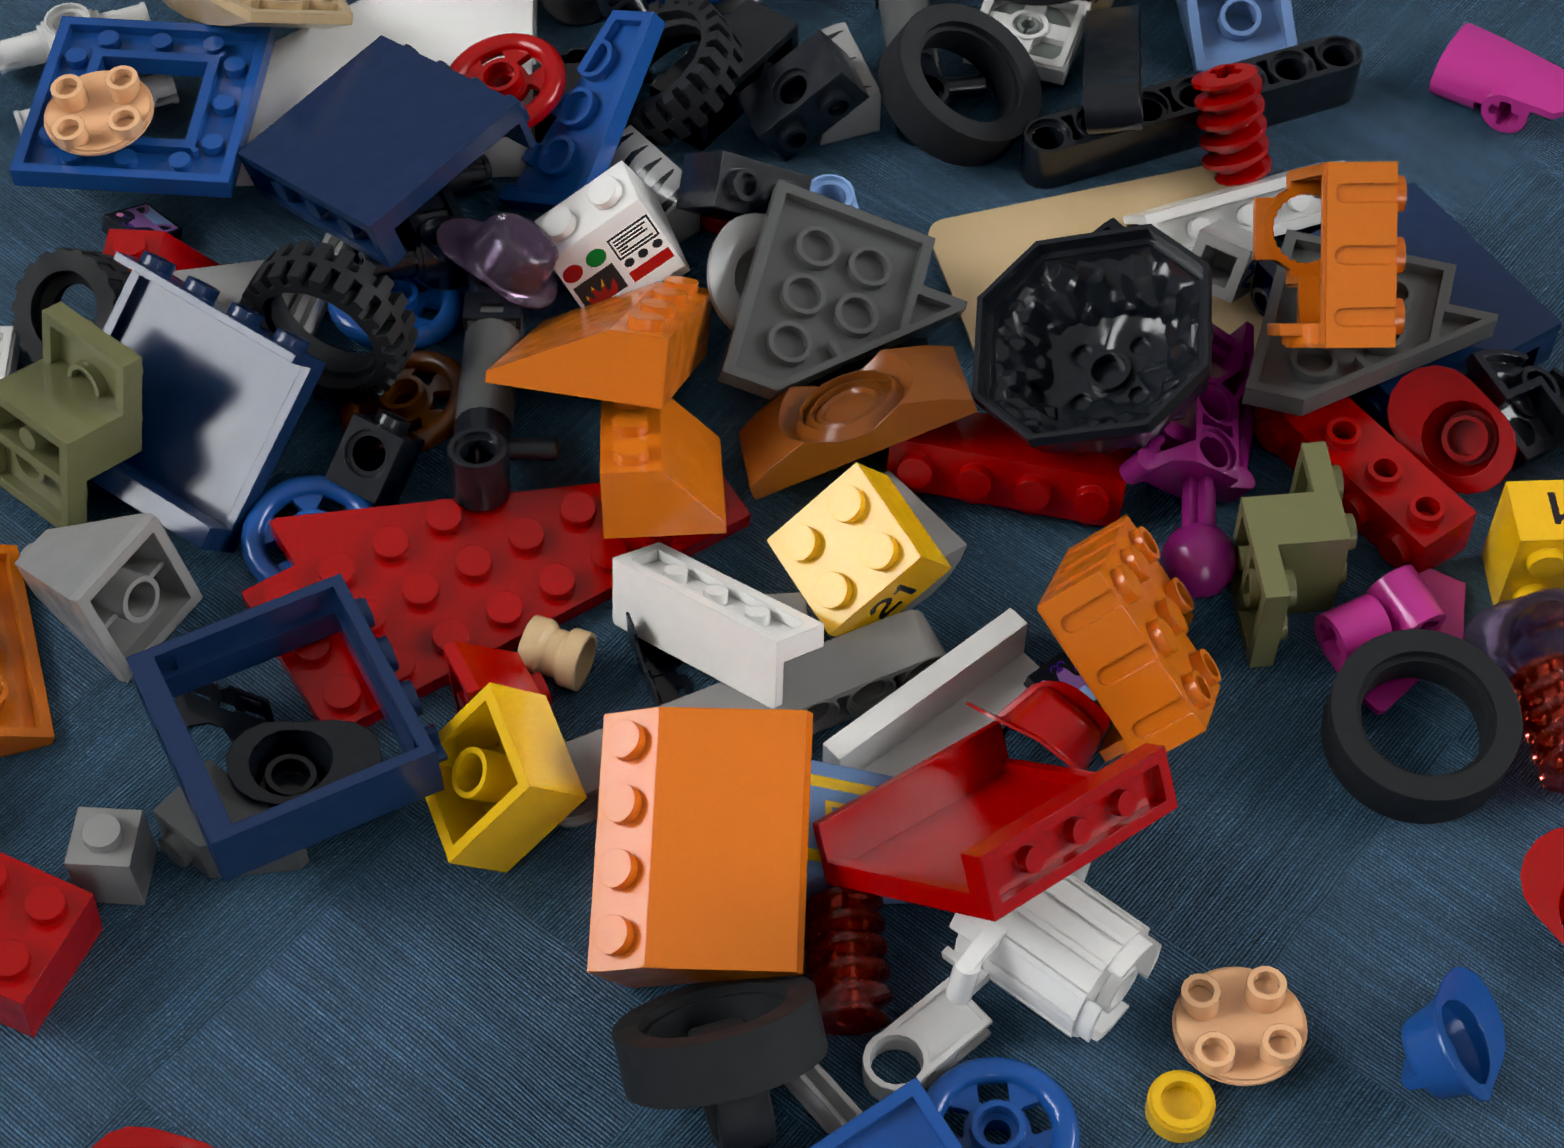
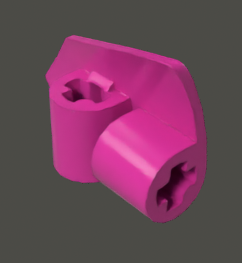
M1465 23L1455 34L1439 59L1430 82L1429 93L1471 109H1475L1478 103L1482 104L1481 115L1491 128L1499 132L1514 133L1524 127L1532 112L1552 120L1564 116V69L1474 24Z
M1413 565L1399 567L1378 579L1371 585L1366 594L1315 617L1314 631L1318 644L1334 669L1339 673L1342 665L1356 649L1369 640L1385 633L1405 629H1426L1447 633L1463 639L1466 583L1431 568L1418 573ZM1401 678L1385 682L1370 691L1362 702L1375 714H1384L1420 679Z

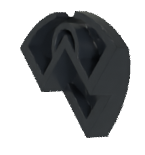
M1507 349L1477 351L1466 359L1468 376L1506 416L1515 431L1517 452L1512 471L1514 472L1563 446L1564 373L1556 367L1550 372L1534 365L1523 368L1520 365L1528 359V356L1522 352Z

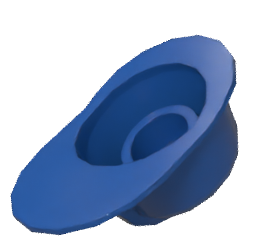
M1453 967L1443 977L1434 999L1408 1017L1401 1028L1402 1045L1406 1056L1403 1062L1401 1083L1408 1090L1424 1088L1437 1099H1452L1471 1095L1479 1102H1487L1493 1093V1085L1504 1059L1506 1048L1504 1025L1498 1006L1489 988L1480 977L1466 967Z

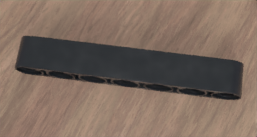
M1333 35L1234 63H1250L1257 66L1258 74L1263 82L1260 94L1265 100V108L1262 114L1267 120V127L1348 103L1354 96L1363 51L1355 40L1346 36ZM1198 73L1143 88V130L1087 136L1084 105L1039 117L1031 121L1026 126L1024 132L1020 171L1022 178L1027 184L1035 188L1053 189L1200 147L1199 139L1208 131L1200 130L1196 123L1198 116L1207 112L1198 110L1194 106L1195 97L1205 92L1192 87L1191 80Z

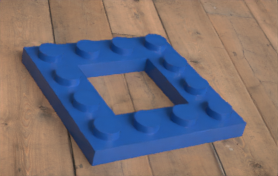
M62 16L9 169L14 185L232 198L242 164L237 152L247 145L275 44L272 28ZM127 65L133 67L137 74L203 77L185 139L139 137L130 145L113 153L100 156H80L68 153L57 147L46 133L44 113L47 104L52 98L50 87L54 80L62 75L74 74L81 76L90 72L111 70L116 66Z

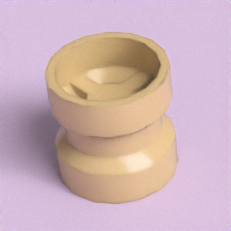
M536 615L527 624L517 652L530 674L539 671L542 676L546 675L554 678L558 686L576 692L584 685L592 668L597 648V636L593 632L580 628H575L571 631L560 629L555 620Z

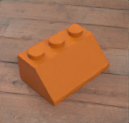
M672 398L663 409L601 400L600 485L604 539L726 533L720 437Z

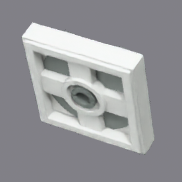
M984 0L980 11L995 18L1018 38L1032 58L1040 80L1064 85L1085 30L1086 10H1091V2L1075 0L1055 5L1031 6L1016 4L1006 0ZM963 58V63L972 64L968 60Z

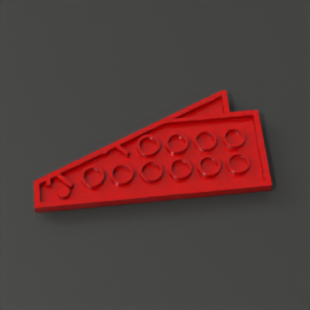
M723 476L726 533L604 539L600 483L510 492L509 498L501 506L480 512L467 510L459 506L454 499H438L435 501L277 517L269 521L270 531L292 567L241 593L244 605L247 609H250L341 573L354 599L366 598L375 621V627L371 628L375 638L383 635L388 638L399 665V670L394 672L399 682L409 679L419 699L449 684L443 645L457 641L512 651L519 647L523 632L533 616L540 615L553 619L560 626L611 599L613 557L657 542L663 543L691 557L750 525L751 513ZM339 632L277 657L316 721H351L366 728L384 718Z

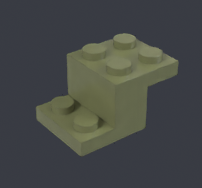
M61 301L42 310L43 358L0 379V486L57 528L87 523V481L142 451L143 421L142 357Z
M1325 441L1301 443L1288 494L1241 497L1232 537L1238 560L1234 578L1229 583L1249 668L1273 666L1279 641H1286L1288 622L1286 614L1332 609L1339 585H1345L1346 558L1348 551L1356 548L1357 526L1353 514L1344 512L1341 501L1344 494L1342 470L1339 465L1331 464Z

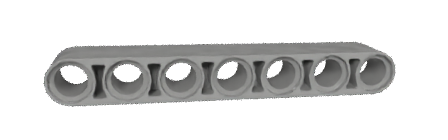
M918 610L903 611L825 641L823 647L785 661L783 667L782 705L774 709L810 711L813 713L812 734L863 715L947 653L922 612ZM723 682L658 706L771 709ZM603 728L565 742L587 798L559 824L560 826L573 828L597 820Z

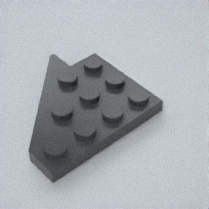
M779 179L771 195L716 380L772 400L790 386H804L871 357L880 350L889 349L958 319L966 309L967 301L923 285L936 238Z
M1287 229L1281 251L1289 259L1297 262H1313L1321 258V236ZM1406 254L1405 269L1402 274H1397L1396 298H1402L1404 301L1405 326L1403 333L1396 335V348H1285L1281 344V336L1267 335V323H1297L1298 287H1288V284L1285 285V269L1277 265L1242 404L1303 416L1492 337L1498 314L1449 304L1457 265Z

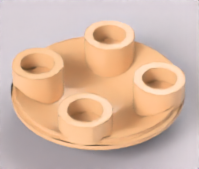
M127 65L116 66L111 70L90 72L81 76L65 74L55 79L51 84L50 92L52 98L45 109L44 127L50 140L57 147L68 153L80 156L105 155L125 148L145 132L153 118L154 100L149 88L139 79L137 71Z
M1259 966L1254 969L1223 967L1205 973L1190 975L1184 980L1173 1008L1172 1031L1180 1052L1195 1069L1218 1082L1235 1086H1255L1274 1081L1285 1075L1295 1066L1305 1049L1308 1028L1304 1010L1296 996L1287 987L1285 976L1278 969L1270 966Z

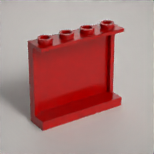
M993 721L813 822L812 827L827 884L996 922L1178 808L1165 746L1144 743L1099 771L1093 772L1009 758L1001 723Z

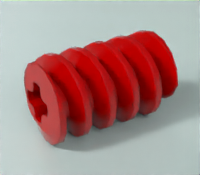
M1250 63L1218 65L1196 74L1191 80L1194 89L1205 91L1194 99V106L1198 110L1207 111L1198 116L1196 120L1200 130L1208 131L1199 139V146L1203 150L1210 151L1203 156L1201 160L1202 166L1210 171H1218L1214 176V180L1224 186L1252 183L1264 178L1271 171L1272 161L1268 155L1270 144L1265 134L1267 120L1262 114L1265 108V100L1260 94L1263 82L1258 74L1257 66Z

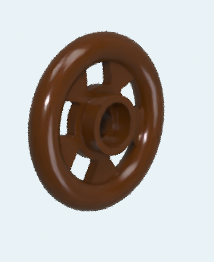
M413 351L403 371L387 393L384 392L380 398L374 401L369 398L364 404L355 405L351 398L347 404H340L339 419L343 433L345 434L353 414H376L378 409H384L411 422L410 427L422 423L421 428L410 431L426 440L421 452L439 445L454 432L461 364L453 358L438 352ZM419 373L436 375L428 385L416 377ZM450 396L445 409L434 410L436 397ZM377 439L372 445L371 454L385 457L384 445Z

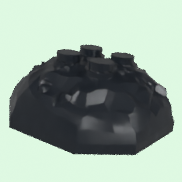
M1152 224L1035 241L977 297L972 397L975 403L1030 447L1041 452L1069 454L1077 457L1098 452L1109 456L1119 449L1146 446L1149 440L1161 435L1170 421L1184 419L1188 408L1197 397L1208 389L1212 373V340L1215 336L1212 323V270L1209 263Z

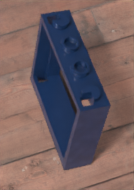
M341 573L125 657L139 699L224 882L444 790L439 763L448 760V756L440 743L438 730L434 724L423 727L418 717L423 715V709L412 682L409 679L399 682L394 672L399 670V665L388 638L385 635L375 638L371 631V628L375 627V621L366 598L354 599ZM339 632L403 753L232 824L173 698Z

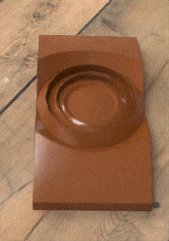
M921 345L883 349L859 371L840 375L821 386H790L759 410L738 432L749 487L754 499H760L978 412L954 347Z

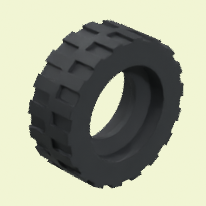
M56 248L55 252H45L38 256L39 259L35 263H30L24 270L26 273L22 280L18 281L15 288L17 291L15 301H12V311L15 322L12 323L14 332L18 333L19 345L23 352H28L32 362L43 358L42 310L60 302L65 290L75 284L85 285L94 292L97 302L95 325L103 330L131 271L113 260V256L96 251Z

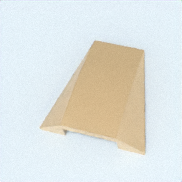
M162 0L169 8L182 16L206 25L334 28L352 25L353 13L346 0Z

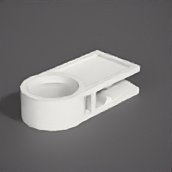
M949 977L882 1032L873 1036L866 1045L862 1058L863 1082L869 1093L879 1101L906 1083H887L877 1077L871 1068L872 1061L877 1055L888 1050L897 1049L914 1056L921 1067V1071L916 1077L923 1088L927 1089L942 1074L951 1069L991 1035L987 1027L992 1024L993 1020L972 999L965 1005H956L947 999L946 987Z

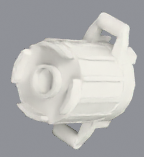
M1090 862L996 922L955 913L949 925L952 930L958 933L955 949L953 950L947 946L941 952L942 958L953 965L946 987V996L950 1002L956 1005H965L970 1002L972 996L991 980L1070 1038L1073 1036L1081 1037L1088 1043L1092 1038L1098 1042L1112 1029L1128 1009L1129 1005L1123 1002L1122 999L1131 988L1138 973L1146 979L1149 977L1159 957L1162 945L1148 935L1150 931L1148 926L1084 883L1091 864Z

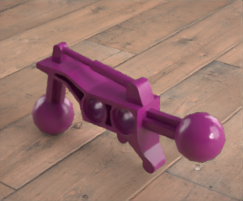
M1247 321L1230 335L1213 324L1215 336L1212 340V373L1207 391L1196 398L1188 408L1184 419L1170 421L1160 436L1149 440L1146 446H1142L1138 452L1119 467L1120 475L1127 483L1134 485L1146 482L1182 499V527L1177 528L1164 543L1160 565L1170 580L1177 577L1185 585L1191 597L1197 599H1204L1221 593L1234 578L1238 557L1232 539L1216 526V501L1234 502L1255 486V479L1251 472L1248 471L1255 423L1253 418L1254 406L1243 404L1241 416H1239V399L1245 391L1254 356V326Z

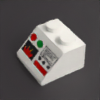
M622 160L532 222L548 262L581 308L655 282H664L665 277L683 276L690 271L656 193Z

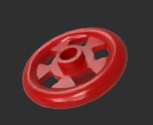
M505 33L488 37L468 47L450 65L454 71L470 79L476 77L487 87L505 96L511 94L520 102L526 98L530 89L539 91L538 95L527 105L523 104L529 114V121L527 122L529 128L539 124L554 110L566 86L565 64L558 51L545 40L529 34ZM533 58L542 67L528 75L522 65Z

